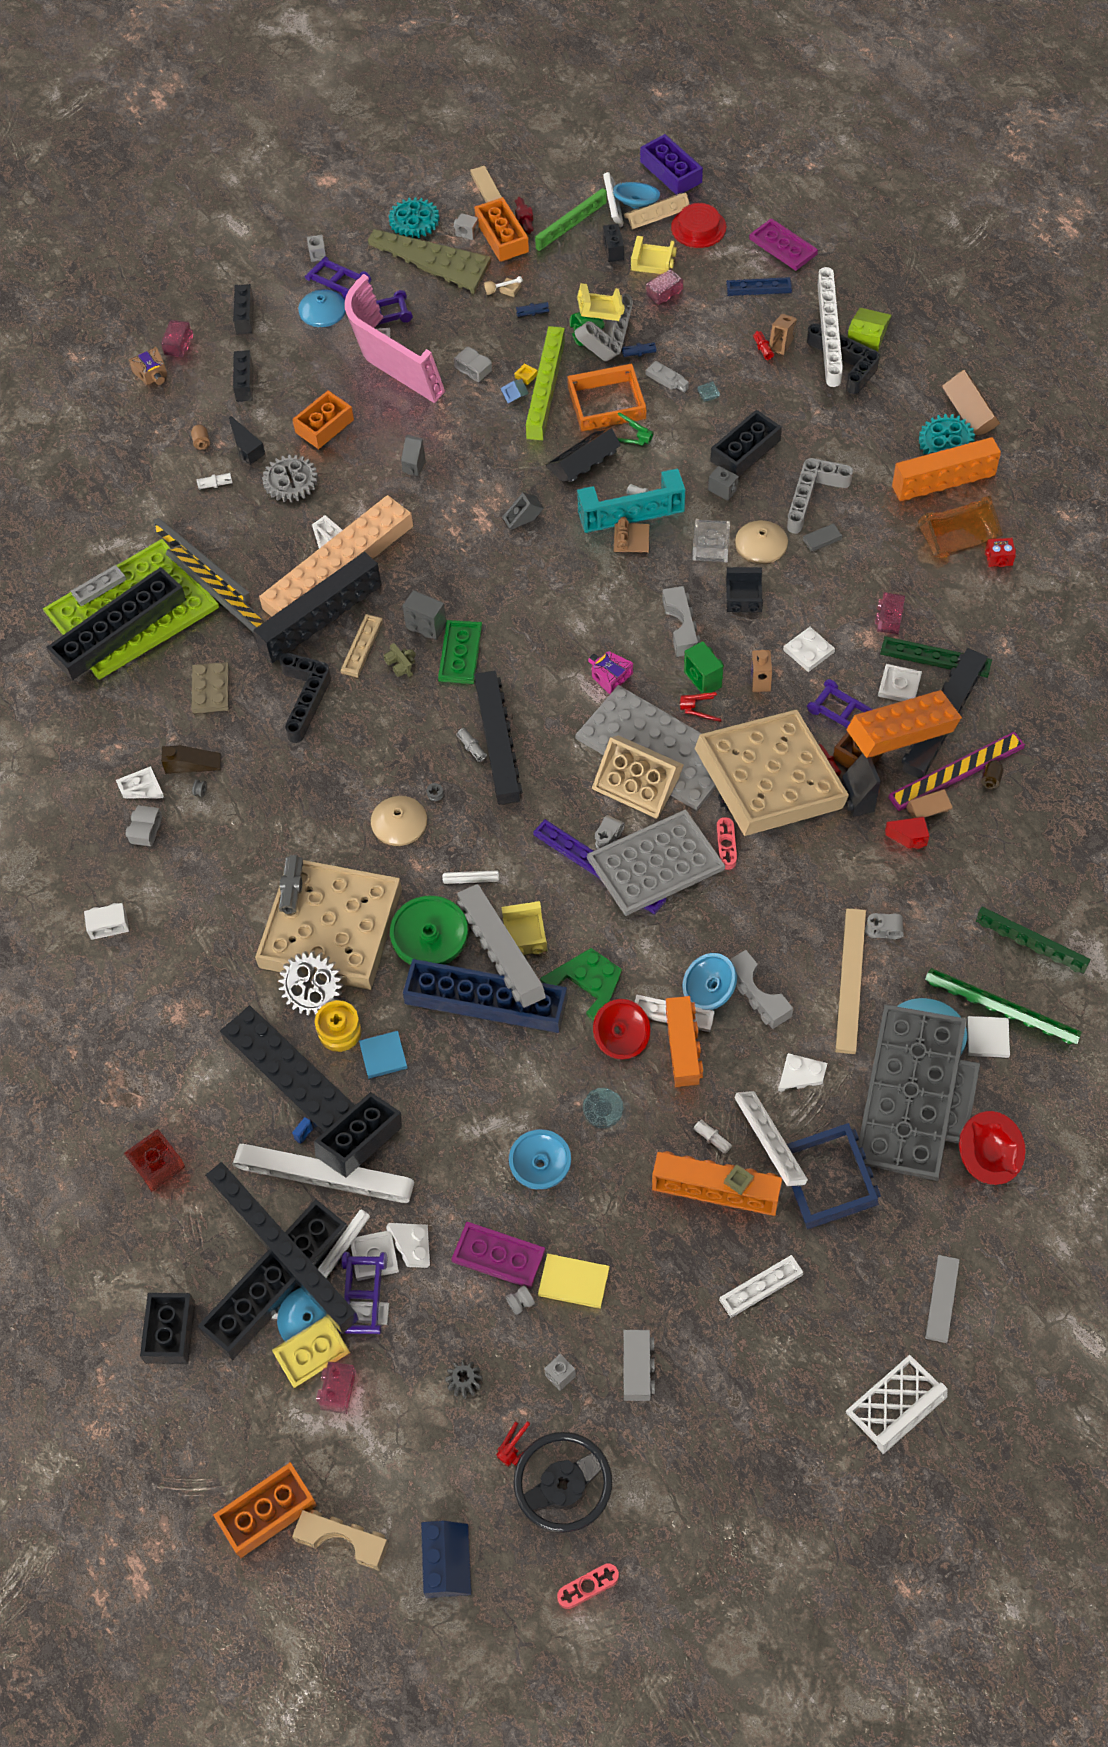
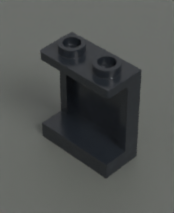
M727 567V612H762V567Z

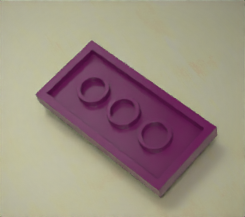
M772 218L749 234V240L795 271L818 254V249Z
M466 1221L451 1261L531 1289L546 1249Z

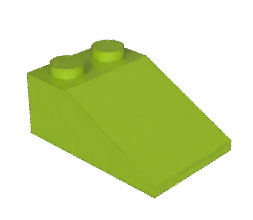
M859 308L852 319L847 338L878 352L891 315Z

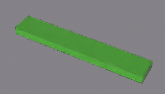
M602 188L536 235V249L541 251L607 203V191Z

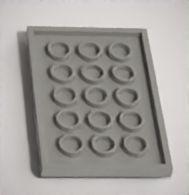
M686 809L587 854L588 861L625 916L725 870L724 863Z

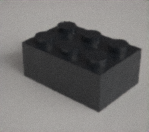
M190 1293L147 1294L140 1357L145 1364H188L195 1300Z

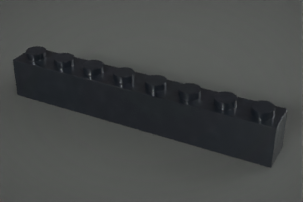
M969 648L966 649L964 654H960L957 660L958 666L952 668L949 682L945 681L942 687V692L959 714L982 674L988 656ZM948 734L910 745L909 749L911 750L909 754L905 753L901 762L904 764L903 772L919 779L926 776Z
M496 670L475 673V685L497 804L520 802L519 794H523L521 783H517V778H520L518 767L514 768V763H517L515 752H511V748L514 747L513 739L508 737V733L511 730L509 721H505V718L508 717L507 708L502 706L505 698L504 693L499 690V688H502L501 677H497Z

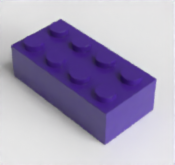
M666 134L640 147V162L676 195L684 193L702 183L703 168Z

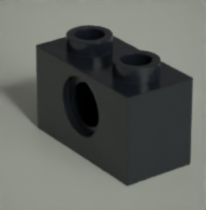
M619 224L604 225L603 243L608 262L624 260V244Z

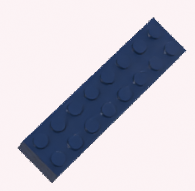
M412 959L403 990L404 1002L407 1005L555 1033L560 1031L568 996L567 987L542 983L545 998L524 1008L520 1001L516 1002L512 994V988H507L504 976L416 959Z

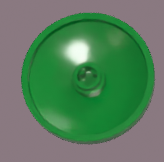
M422 896L405 903L396 912L390 925V938L397 955L410 965L412 959L445 965L454 960L464 949L468 939V925L464 913L454 902L439 896Z

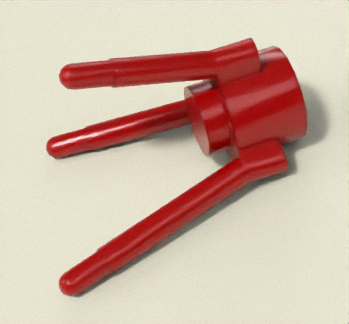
M717 692L681 695L680 709L685 710V714H693L718 722L722 721L720 718L692 710V708H696L697 700L713 699Z
M529 1421L524 1424L511 1443H509L518 1426V1422H514L503 1443L497 1449L496 1457L508 1467L512 1463L516 1466L522 1453L518 1456L516 1455L519 1451L514 1446L529 1427Z

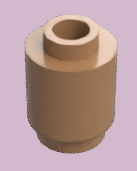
M195 425L191 431L193 445L199 450L206 449L210 445L208 431L203 425Z

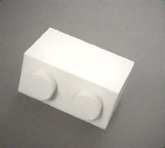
M113 903L109 906L95 907L84 911L86 930L91 940L129 932L127 912L123 903Z

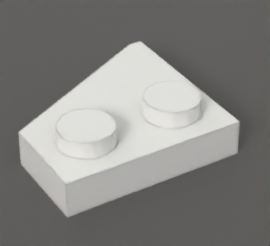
M326 515L312 524L319 549L342 531Z
M151 766L116 780L123 798H164Z
M788 1053L778 1091L782 1092L785 1089L797 1087V1089L805 1088L808 1085H821L827 1063Z
M388 1223L386 1226L387 1231L393 1235L396 1241L395 1245L398 1251L402 1253L406 1266L428 1268L430 1265L428 1225Z

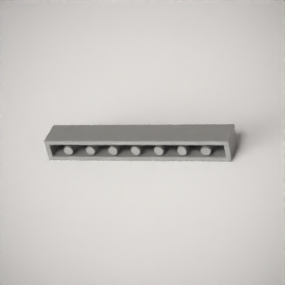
M476 884L458 892L459 901L456 902L457 906L462 912H465L464 915L467 923L473 925L472 930L475 936L481 938L480 943L483 949H488L487 953L491 962H496L495 966L499 975H504V982L507 988H512V994L516 1002L520 1001L525 1008L544 999L545 993L542 983L480 886Z

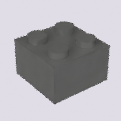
M413 590L402 605L405 625L411 631L419 632L427 638L437 640L447 623L445 605L443 602Z

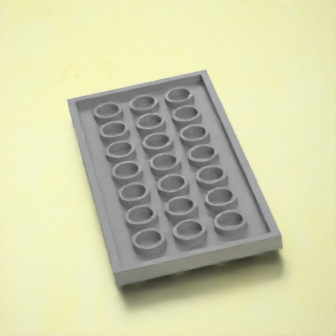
M619 685L575 734L577 740L602 755L605 753L610 737L619 735L684 764L671 796L698 811L716 788L695 750L698 737L702 733Z

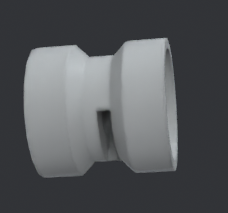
M524 1285L515 1294L510 1293L506 1296L509 1306L516 1315L521 1313L523 1308L531 1307L535 1304L530 1292Z

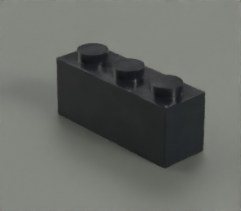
M251 284L235 285L233 322L236 334H252L254 297Z
M250 350L233 352V390L236 402L253 401V362Z

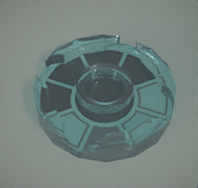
M597 1088L591 1091L584 1099L583 1114L591 1125L599 1128H608L615 1125L621 1119L623 1101L620 1095L611 1091V1089Z

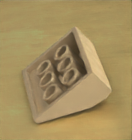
M619 735L613 736L609 739L592 789L658 819L678 782L684 764Z

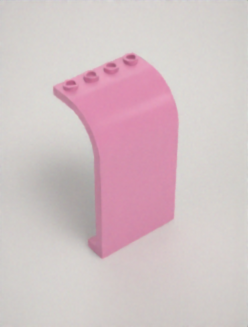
M363 274L350 288L345 299V311L363 356L377 368L433 403H436L445 390L432 352L426 349L421 356H418L374 328L384 317L379 312L381 309L376 304L377 299L372 293L373 288H371L372 285L368 282L369 277Z

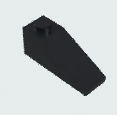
M230 416L229 421L238 449V456L242 461H246L251 465L265 455L264 445L236 419Z

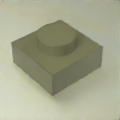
M736 1164L724 1180V1184L742 1195L754 1180V1176Z

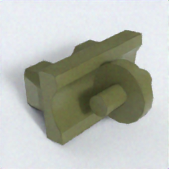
M393 643L390 645V651L384 654V660L388 665L395 662L398 663L393 666V671L397 677L404 674L410 677L413 675L410 669L412 664L415 663L416 653L414 650H406V648L400 651L396 644Z

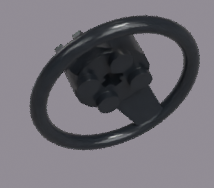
M571 1432L547 1434L530 1444L520 1456L514 1472V1494L524 1515L535 1525L556 1533L574 1532L593 1523L606 1508L612 1492L611 1468L601 1449L588 1438ZM569 1441L582 1445L591 1452L590 1455L575 1463H572L570 1460L552 1463L541 1475V1483L524 1494L522 1479L525 1466L530 1457L541 1447L552 1442ZM602 1471L603 1490L596 1507L584 1518L571 1523H554L543 1519L535 1513L550 1507L563 1510L576 1507L583 1499L586 1486ZM567 1481V1489H559V1482Z

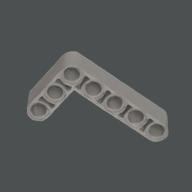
M627 293L622 294V304H624L625 309L619 321L607 320L604 331L591 321L586 322L575 330V336L578 341L606 362L620 354L633 306V300Z
M814 458L805 460L788 514V531L799 533L802 530L816 483L847 488L852 483L853 469L848 465Z

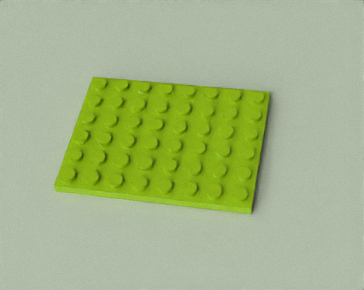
M163 539L116 565L125 575L126 580L85 605L80 606L70 592L43 608L45 614L61 634L64 635L160 567L183 587L186 601L90 668L98 680L219 608L215 599L166 555V551L170 547Z

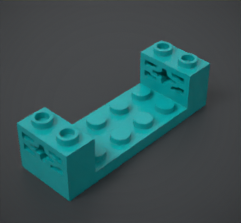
M673 469L661 472V489L601 502L598 500L594 486L578 489V514L584 533L615 527V523H618L621 517H626L628 524L685 512V487L679 470Z

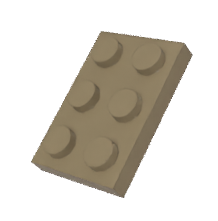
M228 662L192 665V713L229 711Z

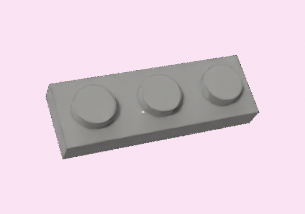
M114 565L73 589L71 594L80 606H83L124 582L126 578L121 570Z

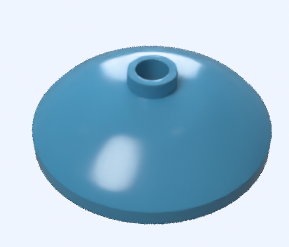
M624 182L617 184L613 188L614 196L632 208L646 207L655 203L660 198L658 189L644 183Z
M321 289L313 291L300 301L298 307L299 315L308 325L314 327L331 326L344 317L346 313L345 299L342 295L332 290Z
M708 953L700 956L692 962L684 975L682 984L684 996H690V1001L695 1002V1007L702 1008L703 1010H713L722 1006L735 990L737 983L736 968L732 961L722 954Z
M532 1130L521 1135L512 1145L509 1153V1166L515 1179L522 1185L531 1189H548L559 1184L568 1174L571 1166V1153L565 1140L558 1134L549 1130ZM542 1162L544 1166L538 1167L537 1164Z
M299 1288L289 1294L282 1302L277 1316L278 1330L283 1340L287 1341L326 1315L304 1290ZM309 1313L311 1315L310 1320L304 1321V1315Z

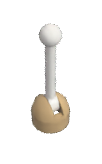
M519 276L517 279L495 284L492 281L484 282L486 293L490 295L495 293L497 287L516 282L521 283L523 278Z

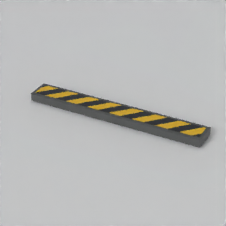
M160 518L154 520L156 534L172 547L181 545L246 604L250 605V595L245 588Z
M181 545L167 549L166 555L252 632L266 621Z

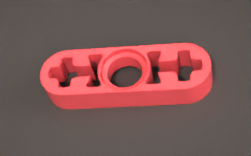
M723 817L718 820L716 828L719 858L725 865V869L730 870L737 863L734 823L730 818ZM723 825H727L728 827L727 834H724ZM729 840L732 842V845L725 847L721 842ZM726 853H729L730 862L726 860Z
M604 1564L561 1587L557 1594L559 1605L564 1609H571L614 1586L619 1579L618 1569L613 1564ZM607 1569L609 1572L615 1573L612 1575V1581L606 1578L601 1581L603 1586L598 1587V1581L594 1575L598 1574L600 1579L605 1575L604 1571ZM585 1580H591L595 1584L594 1590L590 1593L584 1592L581 1588ZM578 1585V1591L583 1597L578 1598V1594L571 1597V1603L561 1600L564 1598V1592L567 1591L568 1594L576 1592L574 1586Z

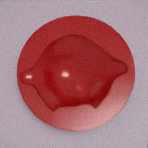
M693 203L684 207L674 217L671 231L674 238L681 244L692 248H705L715 245L724 237L726 222L713 206L705 203Z
M995 1111L978 1113L971 1117L964 1125L960 1134L959 1149L962 1161L969 1173L977 1180L990 1185L1004 1184L1014 1179L1022 1169L1025 1160V1143L1018 1126L1006 1115Z

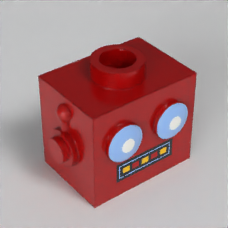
M1013 538L987 540L985 555L988 567L1013 566L1016 558Z

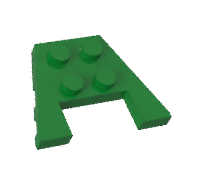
M590 948L541 977L540 982L560 986L568 978L597 999L586 1012V1015L594 1020L599 1009L611 1000L621 977L622 969Z

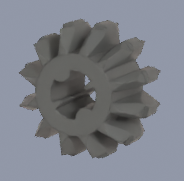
M465 1360L461 1361V1366L454 1362L455 1370L448 1369L447 1373L450 1376L445 1378L446 1383H449L448 1390H454V1396L456 1397L461 1392L463 1398H467V1392L474 1396L475 1391L473 1388L480 1389L481 1385L478 1382L483 1380L482 1375H479L481 1372L480 1368H474V1362L472 1361L467 1366ZM464 1376H467V1377H468V1381H465V1380H464V1382H461V1381H460V1377H463V1378H464Z

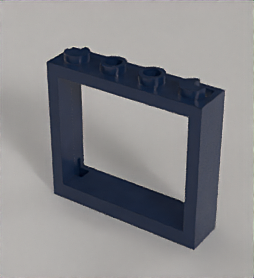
M849 1123L787 1144L793 1154L847 1136L869 1193L868 1196L811 1215L801 1185L791 1186L807 1230L879 1205L878 1198L881 1195L878 1186H873L871 1179L874 1178L870 1166L866 1167L863 1160L866 1159V1155L862 1147L858 1148L856 1143L859 1140L855 1128L851 1129Z

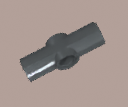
M297 855L286 857L284 875L280 879L281 897L279 910L285 914L296 912L298 896L302 892L301 874L303 858Z

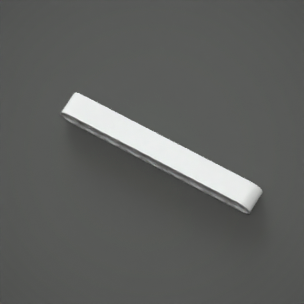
M824 267L819 270L818 296L826 383L831 387H837L841 384L843 368L834 272L831 268Z
M239 1144L233 1161V1166L241 1170L401 1203H409L415 1183L414 1180L408 1177L360 1167L345 1178L319 1159L247 1144Z

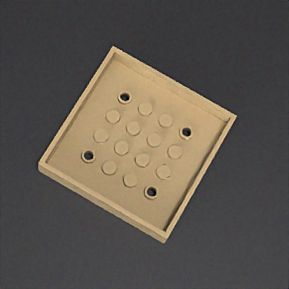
M798 710L700 734L695 750L744 836L843 809L849 794Z
M303 860L301 874L302 892L298 896L297 910L292 914H285L279 910L281 897L279 886L255 957L258 967L281 972L286 970L283 966L286 963L290 964L288 960L291 957L295 959V955L298 953L302 956L304 951H307L308 955L315 951L316 956L323 953L322 959L329 956L328 962L330 964L336 962L333 968H340L337 976H343L338 983L371 990L401 895L400 878ZM301 966L302 973L308 975V969ZM314 967L313 977L316 974L317 967ZM320 973V979L322 981H327L326 975Z

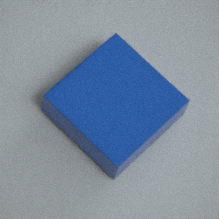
M304 1117L292 1132L295 1141L300 1144L303 1143L313 1130L311 1121Z

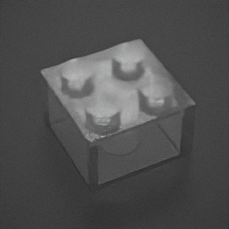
M695 519L692 560L728 561L730 521Z

